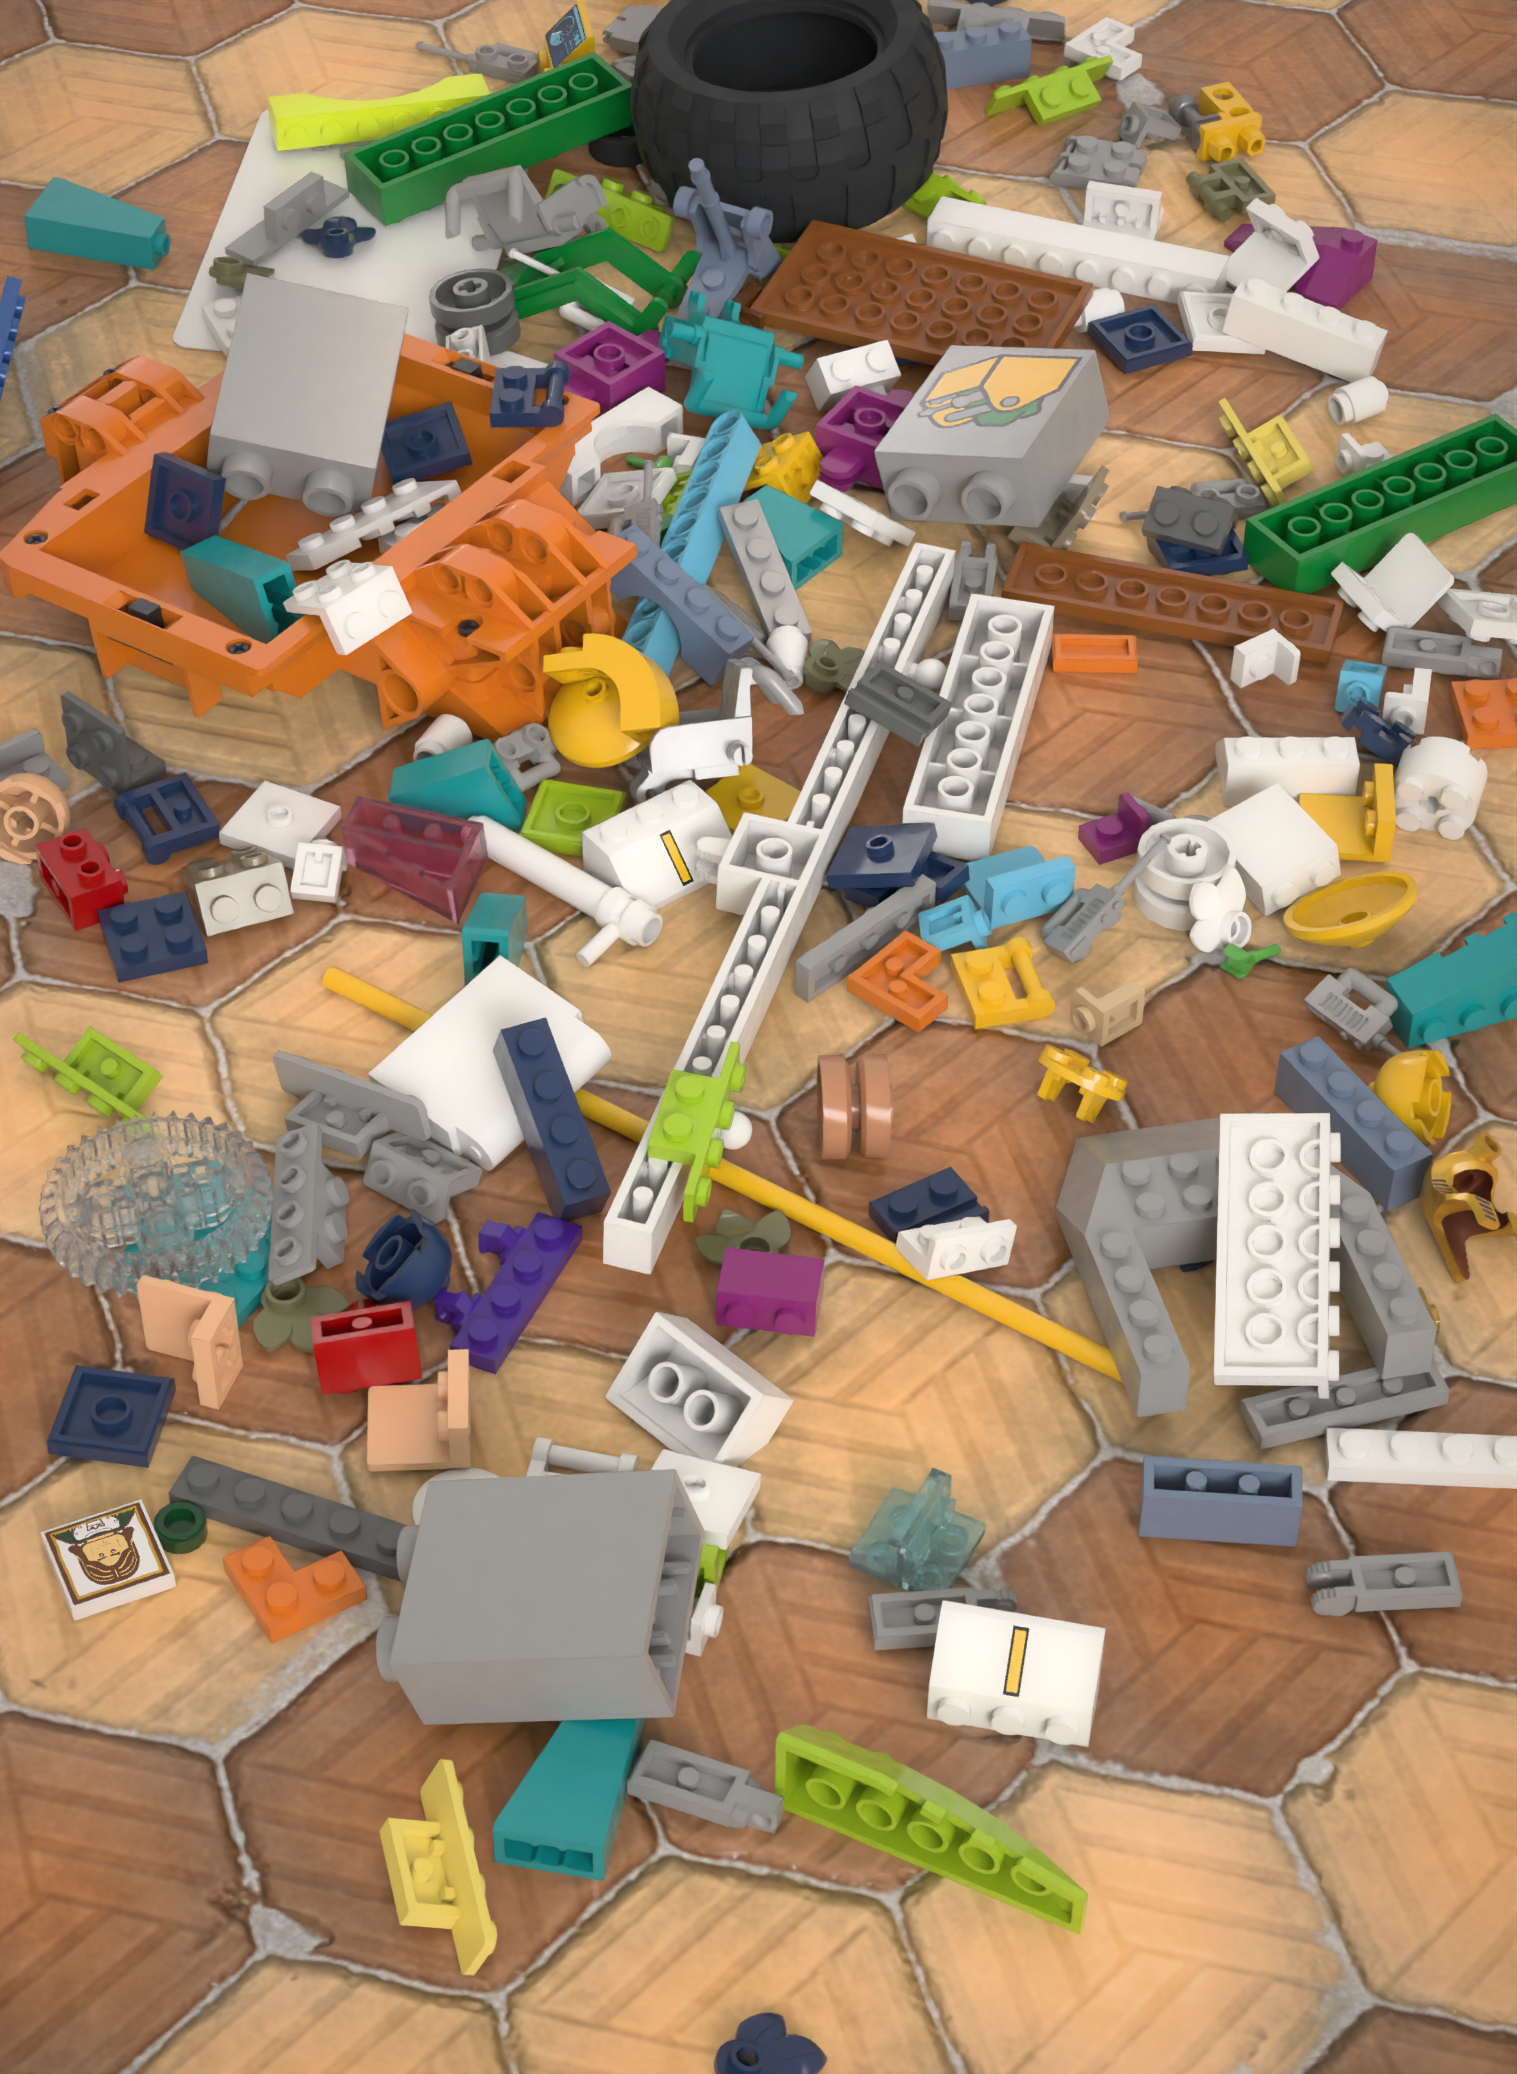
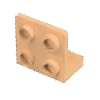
M141 1276L137 1283L146 1347L149 1350L194 1361L192 1378L197 1383L200 1405L219 1410L243 1367L235 1299L218 1292H208L180 1285L170 1280Z
M468 1349L448 1350V1371H438V1384L369 1387L367 1424V1469L369 1471L471 1468V1386Z

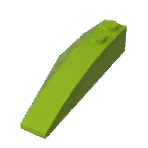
M802 1724L783 1730L778 1735L775 1754V1794L783 1797L784 1810L1079 1935L1081 1934L1085 1926L1088 1893L1044 1853L993 1815L946 1786L894 1761L887 1754L877 1751L872 1752L847 1742L834 1732L821 1731L807 1724Z

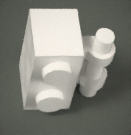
M888 340L817 358L805 375V379L817 410L820 412L833 408L855 385L887 396L888 392L900 378L901 373Z

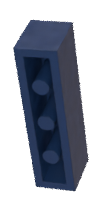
M546 1017L501 1029L493 1048V1054L553 1217L569 1222L602 1212L611 1194V1190Z

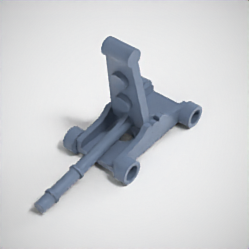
M694 158L689 162L688 166L691 172V180L697 189L681 186L674 199L673 212L675 216L691 220L696 233V251L701 255V258L676 318L689 319L688 299L691 291L706 294L704 313L723 319L725 301L732 300L738 294L749 273L758 279H763L765 276L771 279L783 260L768 237L773 224L772 211L757 206L750 211L719 202L720 198L710 180L709 170L705 167L702 159Z

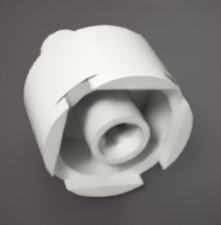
M1434 736L1423 738L1419 745L1412 748L1410 744L1403 751L1394 778L1396 825L1402 830L1409 832L1422 828L1439 832L1443 837L1450 840L1460 839L1464 835L1465 830L1474 822L1487 781L1488 771L1481 757L1478 762L1469 754L1470 747L1460 741L1446 737Z

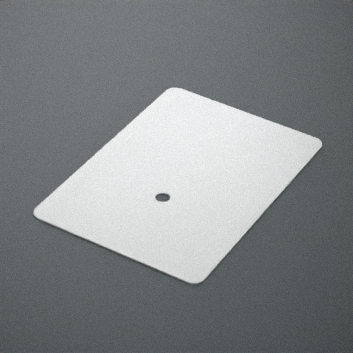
M269 109L260 115L175 329L173 341L177 346L184 349L223 352L203 319L201 305L216 302L222 298L241 296L243 289L217 284L216 278L209 275V267L213 266V259L216 257H231L225 254V247L264 220L263 206L311 171L323 176L324 180L348 190L345 163L340 157V149L345 145L361 147L375 140L331 145L328 150L320 152L314 151L310 147L278 151L270 131ZM350 193L349 198L307 229L323 228L324 221L338 216L353 218L356 220L357 227L375 228V237L368 241L356 243L353 246L354 253L344 258L325 257L323 249L319 245L306 244L302 240L300 233L256 266L275 269L274 274L268 278L408 307L409 312L405 334L438 345L435 333L436 320L432 316L429 302L431 288L446 276L463 270L478 268L497 270L503 248L495 250L489 248L476 251L472 247L473 236L482 235L484 232L477 220L479 215L471 198L461 200L460 235L446 239L445 202L429 210H424L402 219L398 223L384 226Z

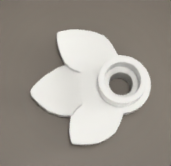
M1229 866L1217 886L1200 881L1196 882L1191 888L1189 906L1197 922L1191 929L1190 939L1200 951L1211 952L1216 948L1224 951L1229 944H1235L1241 948L1250 938L1251 921L1249 916L1242 912L1246 891L1241 876L1234 867Z

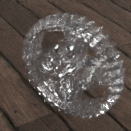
M174 1110L167 1117H159L153 1111L150 1118L139 1119L134 1113L132 1121L122 1123L115 1119L114 1127L109 1129L98 1126L94 1137L81 1135L80 1146H67L66 1157L56 1158L54 1169L47 1171L46 1184L42 1185L39 1206L42 1235L45 1236L46 1246L50 1249L51 1255H54L59 1267H65L70 1278L79 1277L84 1287L95 1284L101 1294L113 1288L119 1298L129 1291L133 1292L139 1300L137 1283L143 1275L160 1280H170L199 1289L201 1282L205 1280L217 1284L219 1272L233 1274L235 1262L246 1263L249 1251L258 1250L260 1238L266 1236L268 1223L271 1222L273 1191L270 1173L267 1172L261 1153H257L252 1141H245L241 1131L231 1132L227 1123H221L216 1126L210 1116L198 1121L193 1112L189 1113L185 1118H179ZM174 1156L188 1157L198 1160L177 1164V1161L175 1160ZM119 1167V1177L93 1183L102 1175ZM238 1205L231 1217L222 1226L195 1242V1230L222 1223ZM135 1243L139 1253L123 1252L110 1248Z

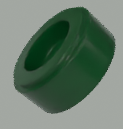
M174 1502L168 1504L154 1518V1530L163 1550L172 1554L190 1553L202 1546L207 1538L206 1515L194 1503Z

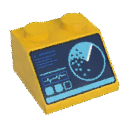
M577 1L543 35L544 50H538L540 72H546L595 52V36L585 1Z

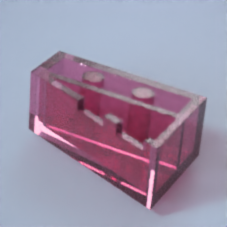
M357 796L341 828L347 862L450 921L459 924L488 859L483 823Z

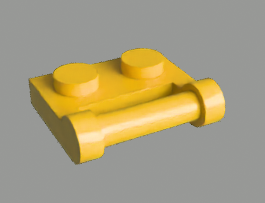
M1015 937L1007 941L1004 946L951 954L950 969L975 1029L1041 1019L1049 1016L1055 1010L1054 999L1051 993L1043 988L1032 962L1033 950L1026 938ZM1015 967L1026 992V998L1016 999L1004 968Z

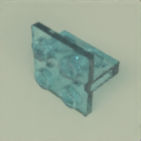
M932 1468L916 1495L897 1487L890 1490L851 1551L848 1564L852 1568L910 1592L952 1589L985 1535L986 1525L984 1522L954 1511L956 1500L950 1497L952 1475Z

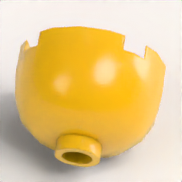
M1414 1050L1402 1052L1389 1058L1377 1073L1375 1082H1371L1368 1087L1424 1145H1435L1433 1137L1435 1139H1442L1445 1135L1450 1117L1451 1092L1442 1091L1441 1077H1450L1449 1067L1444 1055L1438 1050Z

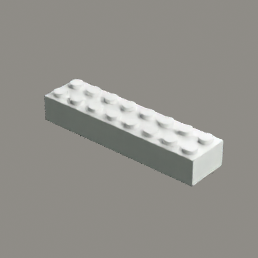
M971 593L939 694L941 697L952 702L949 715L925 738L903 808L902 825L935 823L938 837L931 850L935 853L968 861H976L991 855L1051 649L1054 606Z

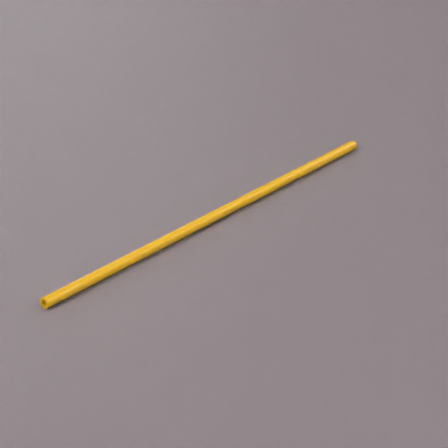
M335 966L329 967L323 976L322 985L414 1032L433 1016ZM582 1088L574 1093L583 1116L638 1143L641 1142L649 1121ZM721 1158L718 1169L710 1167L708 1178H712V1180L774 1211L781 1210L786 1217L1123 1384L1109 1348L959 1274L926 1280L895 1248L896 1243L724 1158Z

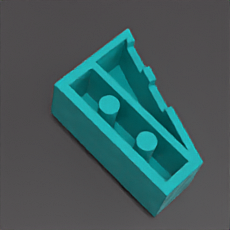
M1516 911L1503 917L1505 925L1483 937L1475 932L1464 938L1466 946L1443 958L1437 952L1386 980L1385 990L1398 1000V1008L1389 1018L1393 1025V1030L1407 1049L1517 1018Z

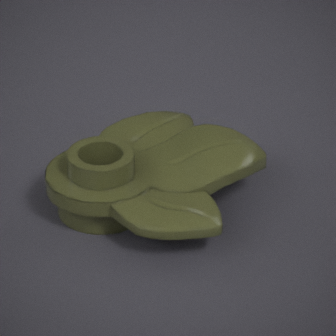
M216 257L213 259V266L209 267V275L216 278L217 284L241 289L244 288L247 273L269 277L275 272V269L244 266L243 260L234 257Z
M829 639L814 642L808 649L809 658L806 659L803 666L805 683L810 688L823 693L833 692L836 687L847 692L865 651L854 647H847L841 650L833 640Z
M726 1208L717 1222L716 1234L697 1237L696 1246L699 1253L706 1260L722 1265L726 1247L779 1254L790 1243L791 1228L787 1217L781 1210L767 1214L755 1224Z
M298 1277L277 1286L269 1281L261 1296L263 1310L253 1321L254 1335L261 1348L268 1352L274 1351L285 1343L290 1342L294 1348L300 1351L314 1353L310 1317L345 1312L349 1304L339 1291L328 1286L307 1287Z

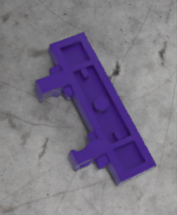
M537 1212L527 1229L521 1226H515L512 1229L508 1224L487 1220L478 1235L479 1251L481 1254L490 1252L498 1255L502 1267L483 1296L480 1293H475L471 1299L464 1291L452 1293L443 1287L434 1299L435 1320L451 1325V1329L458 1333L450 1344V1350L468 1349L469 1366L496 1375L581 1243L582 1226L541 1212Z

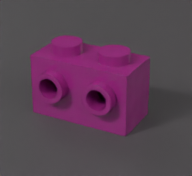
M726 1247L716 1291V1325L815 1337L824 1293L825 1259Z

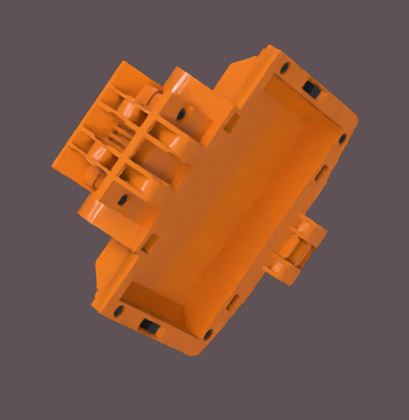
M404 334L387 422L452 402L472 464L452 472H445L418 481L456 480L462 493L452 501L441 499L430 502V506L437 502L446 506L384 554L380 553L378 538L381 536L370 540L359 538L362 545L360 548L316 570L292 571L296 586H299L308 581L321 579L327 575L326 569L329 566L342 560H350V563L361 564L372 562L373 565L393 567L413 613L348 655L336 653L323 622L318 615L305 614L268 644L251 638L192 590L180 554L181 549L144 533L154 454L167 452L204 469L207 467L210 432L224 371L196 389L175 368L144 356H136L120 363L116 368L105 370L102 376L92 381L58 406L50 408L48 415L43 416L40 419L46 453L57 458L62 485L59 487V492L0 552V568L4 586L14 597L22 600L28 594H31L88 618L104 678H110L125 665L130 664L184 687L188 691L193 715L197 718L223 699L220 684L252 698L265 688L272 692L278 690L301 699L340 669L377 685L383 730L418 718L423 713L433 718H437L442 714H450L461 718L468 725L472 734L484 739L489 738L491 742H496L499 738L508 736L515 729L517 731L521 730L525 724L537 722L543 727L548 724V715L552 701L563 684L543 672L544 655L558 654L560 649L564 647L583 648V634H604L622 640L629 623L612 609L610 594L611 578L637 557V544L600 530L596 532L559 493L572 458L576 455L575 444L592 431L591 421L600 414L598 402L563 390L562 404L564 405L565 413L564 420L560 425L555 427L491 428L489 413L496 369L500 367ZM537 389L535 406H541L546 401L547 389ZM382 450L372 498L378 496L386 497L393 493V483ZM225 490L221 520L240 499ZM267 494L263 498L249 500L219 537L288 562L286 555L299 548L298 542L301 539L315 533H321L322 535L331 529L329 524L333 520L342 516H323L308 509L301 500ZM350 511L349 513H347V514H345V515L352 514V515L354 516V515H356L358 512ZM409 519L399 522L393 521V524L396 528L398 525L405 523Z

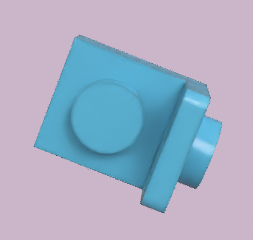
M1346 659L1340 672L1335 710L1345 712L1350 704L1356 705L1360 698L1368 700L1379 708L1381 691L1385 684L1388 666Z
M968 895L918 913L921 939L938 948L941 952L968 941L973 943L976 950L989 948L987 936L993 933L991 922L984 909L977 910Z

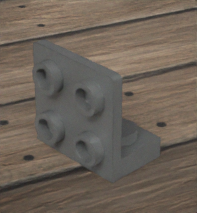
M68 691L61 695L63 711L61 718L65 727L68 746L66 753L69 761L75 768L84 770L97 779L105 788L112 789L119 795L126 791L154 783L167 775L165 761L127 737L125 729L71 692Z

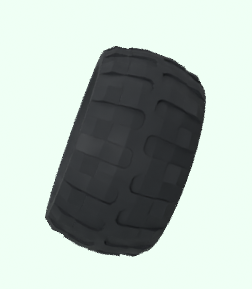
M671 0L660 10L655 19L640 36L630 95L632 122L638 151L651 179L654 180L655 184L658 183L666 194L669 207L673 210L674 199L681 186L697 189L691 180V172L688 165L692 159L700 158L710 172V180L715 192L719 195V202L750 211L756 206L772 211L773 224L768 235L772 243H796L812 220L858 230L893 213L906 203L931 177L934 162L940 155L941 139L944 136L949 112L945 61L938 40L934 36L932 23L929 17L923 13L922 6L918 0Z

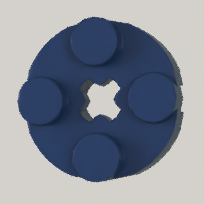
M1360 698L1356 705L1350 704L1340 717V723L1348 732L1354 725L1362 732L1358 741L1385 761L1398 767L1405 748L1410 744L1411 748L1418 745L1414 741L1417 735L1409 727L1399 721H1395L1391 725L1379 716L1381 711L1368 700Z

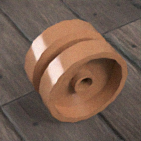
M861 1054L856 1062L855 1084L850 1083L849 1064L844 1055H818L817 1123L820 1159H846L851 1150L852 1129H856L858 1150L863 1158H889L891 1127H893L892 1084H890L887 1054Z

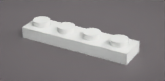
M1326 1428L1324 1448L1326 1477L1329 1481L1517 1489V1436Z

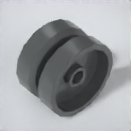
M468 269L446 276L431 288L429 302L432 316L436 320L435 333L439 346L446 348V336L453 334L456 330L483 325L490 356L504 352L512 347L520 338L521 327L518 312L514 308L515 293L513 282L507 274L493 269Z

